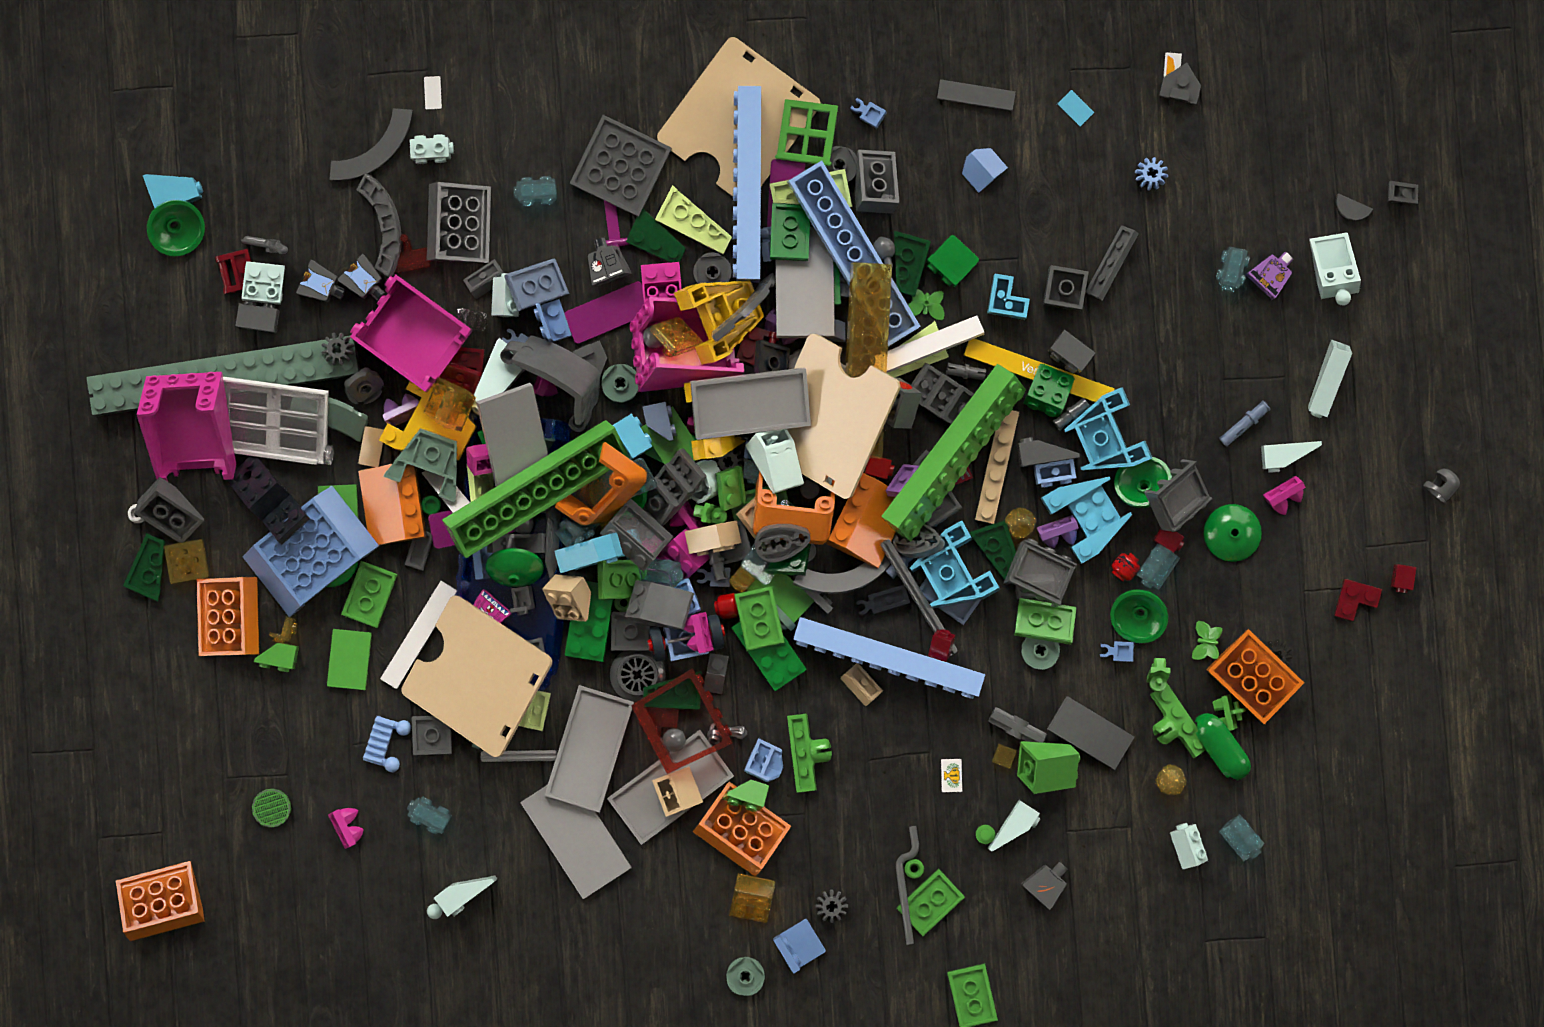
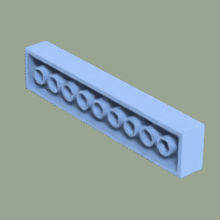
M738 86V91H734V106H737V110H734L733 120L734 125H737V130L733 132V144H737V149L733 151V163H737V168L733 169V182H737V187H733V201H737V206H733V220H737V226H733V239H737V245H733V258H736V264H733V278H736V281L759 282L761 86Z
M820 161L788 180V185L884 346H890L921 327L824 163Z
M801 617L799 618L793 638L797 640V645L807 647L810 644L815 646L814 650L826 653V650L833 652V656L842 659L845 656L852 657V662L863 664V661L870 663L869 667L881 670L884 667L888 669V673L897 676L900 673L907 674V679L918 682L920 678L925 680L924 684L936 687L939 684L943 686V690L955 693V690L962 691V696L972 699L974 695L979 697L985 674Z

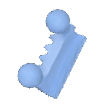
M377 716L363 760L385 766L388 772H395L399 769V760L395 757L385 759L393 729H396L398 734L405 736L410 733L411 725L405 720L396 722Z

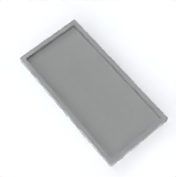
M810 227L808 261L775 260L776 338H807L810 334H818L824 338H834L833 259L815 228Z
M806 368L690 381L696 440L811 426Z
M531 383L476 401L496 487L548 455L534 389Z
M578 686L544 796L600 813L634 702L584 686Z
M701 730L686 739L685 746L680 751H670L607 798L641 845L690 809L687 808L666 817L652 780L690 766L703 800L734 777Z
M547 785L520 802L583 899L632 868L596 811L544 796Z

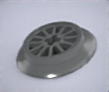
M622 651L614 659L610 669V680L616 693L623 699L635 703L642 702L643 691L641 690L640 682L648 686L644 679L652 681L651 685L665 681L666 677L663 662H655L652 651ZM636 658L642 659L639 667L637 666ZM634 659L635 668L631 666L628 662L629 660ZM644 660L648 661L649 664L642 669ZM625 663L632 669L631 671L623 668ZM651 665L653 671L645 672V670ZM641 670L642 679L638 678L635 680L633 678V671ZM621 671H626L630 675L621 676ZM654 673V679L645 676L646 674ZM630 677L631 679L626 684L622 682V678ZM634 681L631 690L628 689L626 685ZM636 682L638 683L639 691H633Z

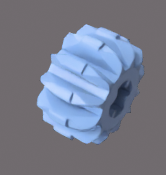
M1155 157L1152 158L1151 163L1148 158H1145V165L1140 162L1138 164L1140 169L1135 170L1136 174L1141 175L1136 178V181L1143 180L1140 184L1141 187L1148 184L1147 190H1151L1152 184L1155 190L1159 188L1158 183L1160 185L1165 184L1162 178L1168 177V174L1162 173L1167 170V167H1160L1163 163L1162 160L1155 164ZM1149 170H1151V172H1155V173H1156V174L1153 176L1154 178H1152V176H1148V175H1147V173L1149 172Z

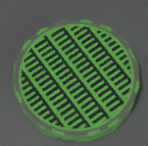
M266 789L260 792L254 799L252 805L253 815L256 821L263 826H279L288 819L291 812V802L282 791Z

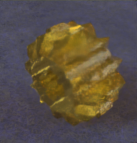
M745 561L730 578L729 583L740 593L745 592L760 575L761 570L751 561Z

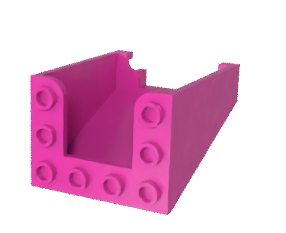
M390 276L384 284L386 286L385 291L388 294L386 296L383 295L377 302L378 308L375 312L372 310L368 314L366 324L361 322L353 326L350 331L352 333L350 337L428 393L473 330L399 276Z
M649 297L645 304L642 305L640 311L637 312L633 321L630 322V332L633 333L631 346L635 353L633 365L636 367L635 383L638 384V392L684 387V383H689L690 381L738 376L744 373V364L739 363V359L735 358L734 348L730 355L716 362L701 364L695 346L709 339L696 307L680 311L675 298ZM662 321H666L669 326L665 330V343L659 348L647 347L643 340L645 329L652 325L659 326Z
M222 372L146 376L137 417L156 479L161 477L168 482L167 476L169 473L173 472L174 476H178L180 470L214 468L216 474H220V470H222L224 480L233 479L236 460Z

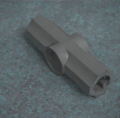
M997 707L994 708L988 722L1004 729L1006 733L1027 742L1043 743L1047 733L1029 725V722L1015 715L1012 716Z

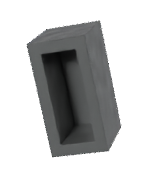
M245 301L244 304L239 303L236 327L276 333L280 311L275 309V305L264 304L263 307L256 306V302Z

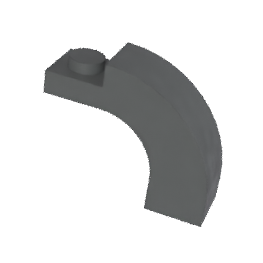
M505 534L487 545V553L517 548L534 554H545L546 534Z

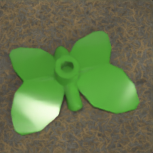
M917 289L915 297L912 296L913 301L908 305L913 315L920 314L922 310L923 314L926 315L929 310L930 315L936 320L944 319V310L940 305L944 293L938 291L931 295L929 293L924 295L921 290Z
M1196 622L1197 633L1203 638H1199L1198 643L1203 644L1196 646L1193 650L1192 658L1200 660L1209 656L1213 659H1218L1219 652L1215 645L1218 644L1216 640L1220 637L1222 628H1211L1205 622Z

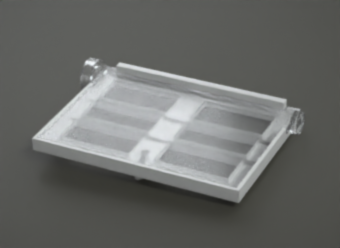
M223 377L235 454L315 465L317 463L331 465L334 448L327 445L329 391Z

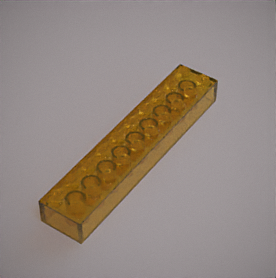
M851 263L845 373L850 377H860L868 370L870 365L887 373L892 264ZM884 427L870 458H882Z

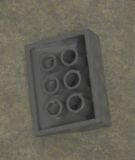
M444 182L429 184L427 261L489 263L491 187Z

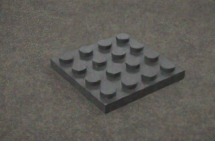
M602 115L570 184L639 217L672 147Z

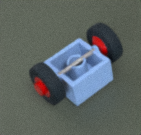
M710 615L707 619L713 649L724 648V627L720 624L717 615ZM659 627L649 628V640H647L649 651H652L655 662L665 660L666 647L671 661L709 653V651L699 653L687 646L688 641L695 636V633L663 627V637Z

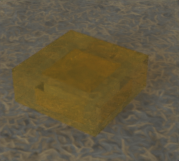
M998 744L992 762L1011 768L1017 750Z

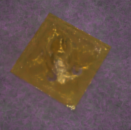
M680 316L652 325L650 332L664 345L663 353L668 357L694 350L695 346L703 343Z
M203 539L164 546L170 584L210 577Z

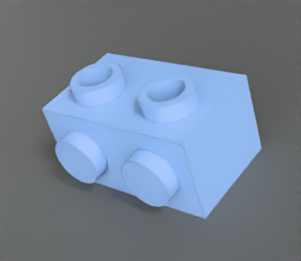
M1073 459L1033 466L1036 485L1041 484V488L1053 486L1052 482L1060 481V485L1072 483L1071 479L1076 478Z

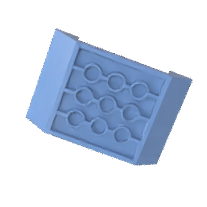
M333 486L319 493L302 506V509L310 519L285 543L281 545L272 533L269 532L243 556L247 564L289 617L304 607L306 602L356 562L365 558L379 547V544Z

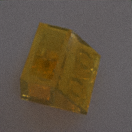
M438 377L425 406L424 413L443 428L462 432L476 396L468 390Z
M738 874L729 915L767 923L775 881Z

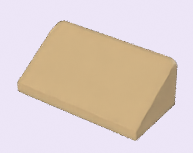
M365 426L358 464L379 467L383 442L379 441L384 431L383 429Z
M858 663L841 677V680L865 706L871 703L883 691Z

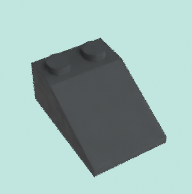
M857 151L856 211L893 214L899 204L895 152Z
M1033 437L1021 439L1020 443L1016 445L1020 468L1080 457L1077 452L1039 440L1033 441Z
M161 477L139 498L134 512L135 515L181 544L204 521V518L182 493Z
M636 580L625 617L641 625L684 630L694 593L653 582Z

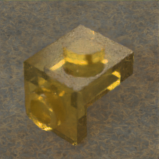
M286 617L282 633L270 632L269 636L274 637L273 641L283 644L285 641H290L292 634L295 635L298 623H295L296 619Z

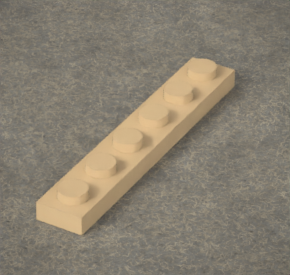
M1012 410L994 433L975 517L977 521L994 524L1019 416L1017 411Z

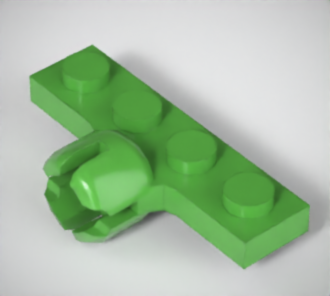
M1167 684L1162 692L1154 691L1151 693L1150 696L1164 716L1162 720L1153 726L1154 735L1164 732L1157 740L1162 744H1168L1178 737L1193 758L1204 752L1206 749L1196 735V732H1198L1197 726Z
M807 714L787 716L796 791H815L817 787L814 764L828 762L831 759L832 751L821 752V749L831 747L828 739H811Z

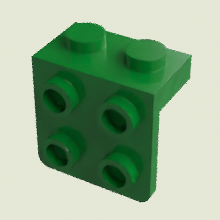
M951 235L926 262L928 263L927 267L936 274L938 272L943 277L941 280L949 287L952 285L955 288L978 263L979 258L956 236Z
M1040 364L1023 404L1027 405L1030 409H1038L1050 417L1058 418L1064 409L1074 383V376L1048 365Z

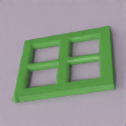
M785 99L778 150L775 158L810 164L822 161L826 166L831 165L830 159L838 106ZM792 108L808 110L805 128L789 126ZM813 111L829 113L827 131L811 129ZM788 134L804 136L802 154L785 152ZM809 137L826 139L823 157L807 155Z

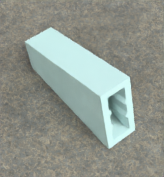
M500 338L496 341L470 403L472 410L477 414L479 412L476 401L507 391L525 371V369L515 364H506L501 360L500 353L507 343Z
M1331 340L1308 405L1311 415L1319 418L1328 416L1352 355L1350 346Z

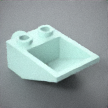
M1348 233L1310 239L1316 281L1321 299L1335 297L1339 305H1347L1351 300L1350 294L1359 293L1361 283Z
M788 430L756 432L745 446L772 493L775 494L803 485L804 481L795 443Z
M490 876L452 883L434 897L438 904H431L428 907V916L432 919H438L442 915V910L447 917L450 914L453 916L457 915L465 908L463 905L495 882L497 877Z

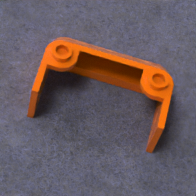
M606 442L602 445L599 462L613 471L609 478L612 488L592 509L571 494L555 505L556 509L580 525H591L609 521L646 483L647 472L645 469Z
M759 471L755 488L753 533L757 535L760 529L768 525L793 524L809 530L810 544L821 545L826 543L830 536L835 493L829 490L828 497H819L815 502L814 509L776 505V494H773L771 490L762 489L763 476ZM799 534L798 538L804 540L805 536H803V534Z

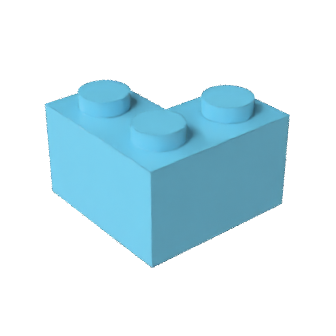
M994 274L987 314L1023 320L1027 318L1029 299L1011 296L1014 277Z
M632 414L613 425L630 460L635 459L652 447L650 436L647 433H643L640 428L642 426L640 420L637 417H633Z

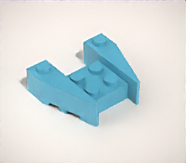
M1123 387L1103 395L1064 429L1065 432L1076 429L1090 464L1080 467L1081 470L1130 467L1152 459L1146 441L1128 448L1126 447L1114 419L1113 412L1130 405Z
M1110 477L1059 487L1041 498L1050 515L1067 505L1086 538L1070 547L1079 564L1099 554L1132 515L1129 512L1120 517L1101 486L1110 480Z
M963 521L954 524L942 532L940 536L944 540L945 545L940 552L918 558L910 567L912 572L922 568L939 599L930 603L932 608L981 600L1000 590L990 571L973 580L956 549L972 540Z
M637 529L627 531L641 543ZM617 533L604 535L554 551L560 573L593 566L605 560L606 563L618 561V558L625 557Z

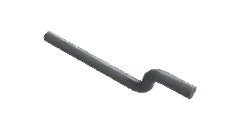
M916 826L909 827L911 851L902 854L896 861V875L906 945L914 944L903 864L905 861L913 859L919 851Z

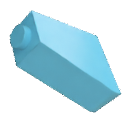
M143 175L154 208L169 200H183L190 203L202 198V186L199 181L196 182L193 178Z

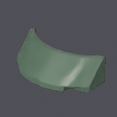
M293 396L290 410L318 414V400ZM328 397V427L361 442L365 426L368 424V416L354 410V407ZM288 415L289 418L318 423V419Z

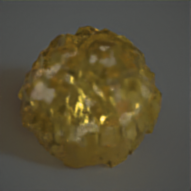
M1026 508L1013 509L1005 518V523L1010 527L1009 532L1016 538H1025L1033 532L1036 523L1035 516Z
M1171 764L1165 766L1155 780L1161 792L1168 795L1181 794L1187 784L1182 769Z

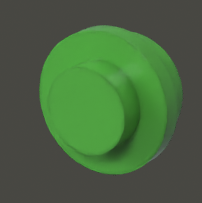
M981 825L976 831V838L982 844H989L995 838V831L989 825Z

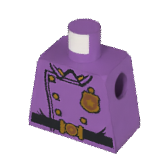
M1286 252L1279 259L1272 254L1248 272L1246 276L1273 300L1292 274L1287 266L1292 262L1293 258Z

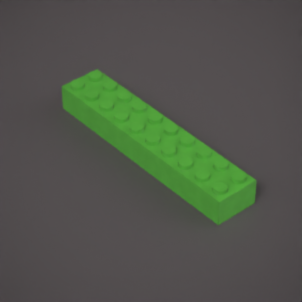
M999 364L994 367L881 516L894 531L911 542L919 534L925 522L930 520L934 510L942 504L944 497L954 488L956 481L965 474L969 464L977 458L978 452L989 442L994 431L999 429L1001 422L1011 413L1016 402L1023 397L1026 389L1015 374Z
M607 420L603 421L442 519L457 550L465 558H468L611 470L599 462L604 442L629 458L615 427Z

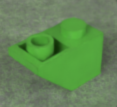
M277 643L257 656L254 662L259 663V667L270 668L272 665L278 666L277 670L289 672V669H295L299 646Z
M749 780L727 792L723 796V800L728 801L727 803L730 805H742L747 810L756 812L764 807L769 785Z

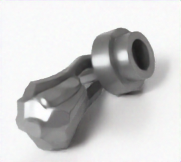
M714 722L710 726L707 738L710 743L718 744L722 740L723 734L743 739L747 735V731L744 726L724 728L719 722Z

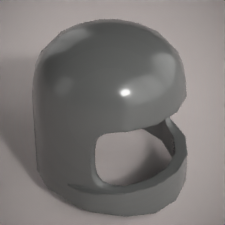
M1443 468L1436 472V479L1433 482L1426 481L1423 486L1437 499L1446 503L1459 489L1460 480L1454 472ZM1442 480L1446 482L1442 487H1440Z

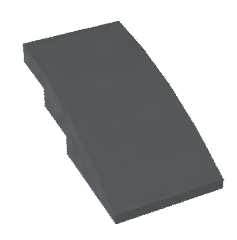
M928 363L923 365L911 386L922 393L919 405L950 425L974 395L973 392L958 384L947 375L942 374Z
M684 448L679 449L672 460L664 464L657 476L651 478L646 485L647 501L643 510L662 527L681 509L707 477Z
M1068 696L1064 699L1047 728L1114 770L1134 739V736Z

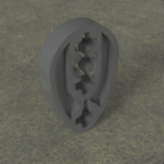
M793 524L768 525L758 531L755 537V550L763 560L779 562L802 551L810 542V532L804 527ZM799 534H803V536H805L804 540L798 538ZM780 538H784V545L780 542ZM770 540L777 542L775 547H772ZM762 542H765L767 545L766 549H763L761 546Z
M926 524L922 526L919 534L914 537L918 542L914 540L909 542L897 532L893 539L895 549L906 558L931 556L940 552L945 545L942 537Z

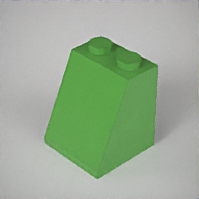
M1023 741L1020 742L1017 776L1034 794L1074 788L1078 778L1077 769L1080 755L1070 744Z

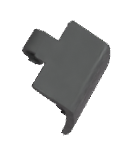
M531 335L525 343L510 341L500 353L501 360L506 364H515L536 374L575 398L574 415L569 420V426L575 432L583 431L590 422L592 409L599 399L600 371L578 355L545 339Z

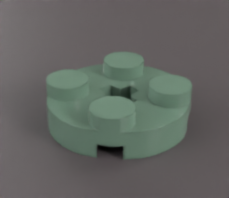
M625 364L609 367L602 376L601 385L604 394L610 400L621 403L634 398L638 392V384L635 383L636 371ZM624 378L625 387L617 388L616 380Z
M1026 637L1022 643V657L1026 664L1034 669L1043 670L1050 668L1059 657L1060 646L1058 642ZM1038 645L1041 647L1045 646L1046 648L1043 656L1035 652Z
M748 956L735 959L729 965L726 974L729 988L734 993L744 996L757 993L763 986L765 979L762 965L756 959ZM743 971L750 973L749 981L746 979L742 981L740 979Z

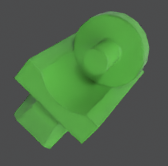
M705 503L704 506L695 505L693 516L701 518V522L715 525L724 523L727 520V512L720 510L719 506Z
M1154 658L1147 675V682L1150 683L1151 689L1155 692H1162L1167 686L1170 668H1166L1165 658Z
M1231 694L1224 695L1220 699L1213 701L1215 711L1224 710L1225 717L1220 719L1229 731L1238 728L1236 718L1237 721L1243 720L1241 712H1246V707L1240 708L1239 701L1232 703Z

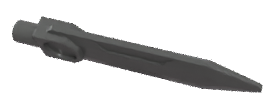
M556 504L546 509L545 563L550 579L553 578L558 565L554 551L559 550L561 511L555 508Z

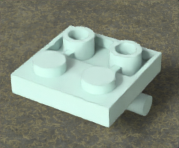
M246 261L242 300L281 305L285 266Z

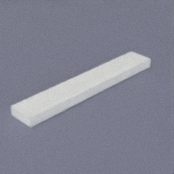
M974 316L871 357L870 360L874 367L889 373L984 335V330L978 317Z
M440 581L380 678L381 680L396 689L399 687L433 632L449 599L457 593L456 589Z

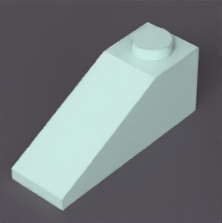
M1322 442L1261 446L1263 469H1268V473L1280 472V468L1288 466L1322 445Z
M1018 800L988 849L994 851L1028 831L1031 826L1035 828L1040 820L1038 817L1040 813Z

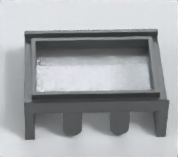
M1182 459L1180 463L1183 469H1172L1170 471L1173 477L1171 480H1159L1157 484L1160 489L1157 492L1150 490L1144 492L1162 530L1178 531L1186 521L1192 519L1200 509L1205 508L1207 503L1212 500L1195 466L1197 461Z
M632 499L628 500L600 532L602 536L617 533L623 554L642 571H645L673 538V535Z
M1024 540L1019 544L1003 584L1008 585L1012 583L1018 586V590L1021 592L1029 591L1035 594V598L1038 600L1052 602L1051 607L1053 608L1060 606L1077 564L1072 562V559L1068 556H1059L1055 554V550L1039 546V543L1035 540Z

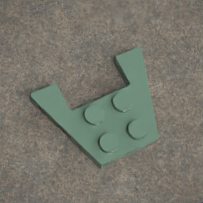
M420 428L383 477L401 482L406 465L410 464L445 477L438 496L455 502L457 441Z

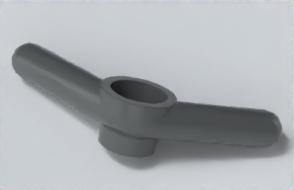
M245 236L241 239L243 244L265 247L266 252H278L280 254L288 252V248L281 244L279 240Z

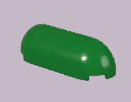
M1204 713L1199 715L1195 720L1198 729L1196 735L1221 772L1227 778L1231 777L1237 779V781L1245 778L1251 769L1250 760L1224 722L1213 714Z

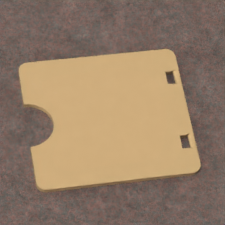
M731 37L725 42L657 135L659 142L672 147L671 151L684 161L696 153H708L714 156L720 166V175L716 185L731 196H733V187H737V182H733V169L737 168V163H733V151L737 149V144H733V132L737 130V125H734L733 120L734 110H737V106H734V91H738V86H761V186L770 176L771 161L776 159L775 155H777L785 99L820 103L818 97L735 37ZM745 52H748L756 59L751 63L743 56ZM793 86L803 93L800 98L790 92ZM792 108L789 126L805 128L808 110ZM788 134L785 152L790 149L798 135Z
M810 334L794 369L806 368L811 426L789 428L787 430L795 443L801 473L841 498L848 499L853 496L901 385L897 379L873 365H870L868 370L860 377L853 378L848 376L841 367L840 355L842 348L818 334ZM828 477L835 480L833 486L825 482Z
M452 596L435 625L442 633L444 639L442 654L432 662H423L417 659L402 686V694L491 756L500 757L506 750L552 665V659L548 654L462 597ZM534 674L539 675L535 685H532L530 682ZM508 726L511 729L505 738L502 733L505 727Z

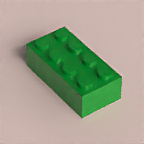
M586 581L591 591L588 620L586 622L570 620L565 656L604 662L614 599H598V583Z
M741 622L731 628L746 648ZM785 637V643L748 651L774 691L807 670Z

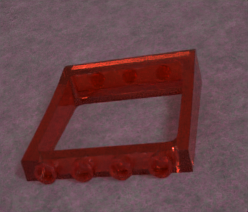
M694 668L631 705L667 774L733 743L729 737L732 735L728 725H723L720 720L723 718L721 711L718 707L714 708L712 704L714 698L709 690L705 691L703 687L705 681L700 673L696 674ZM690 678L720 732L722 742L679 762H674L645 708V704L685 679Z

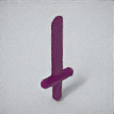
M604 201L609 240H606L607 246H618L620 249V246L629 245L626 242L627 238H620L616 206Z

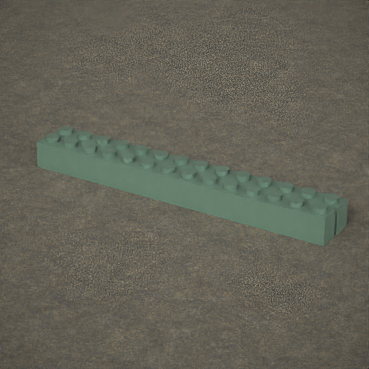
M350 337V341L347 344H354V347L349 348V350L354 351V355L347 354L351 360L347 361L343 358L344 365H340L339 360L336 365L332 364V359L327 362L325 358L329 354L322 355L321 353L327 350V348L321 345L322 343L328 345L329 342L319 340L87 377L89 394L93 395L90 398L92 415L103 416L138 410L146 376L222 372L223 377L288 386L350 377L361 370L357 343ZM341 344L340 346L335 345V354L336 352L340 353L342 351L340 349V347L342 346ZM231 388V395L255 392Z

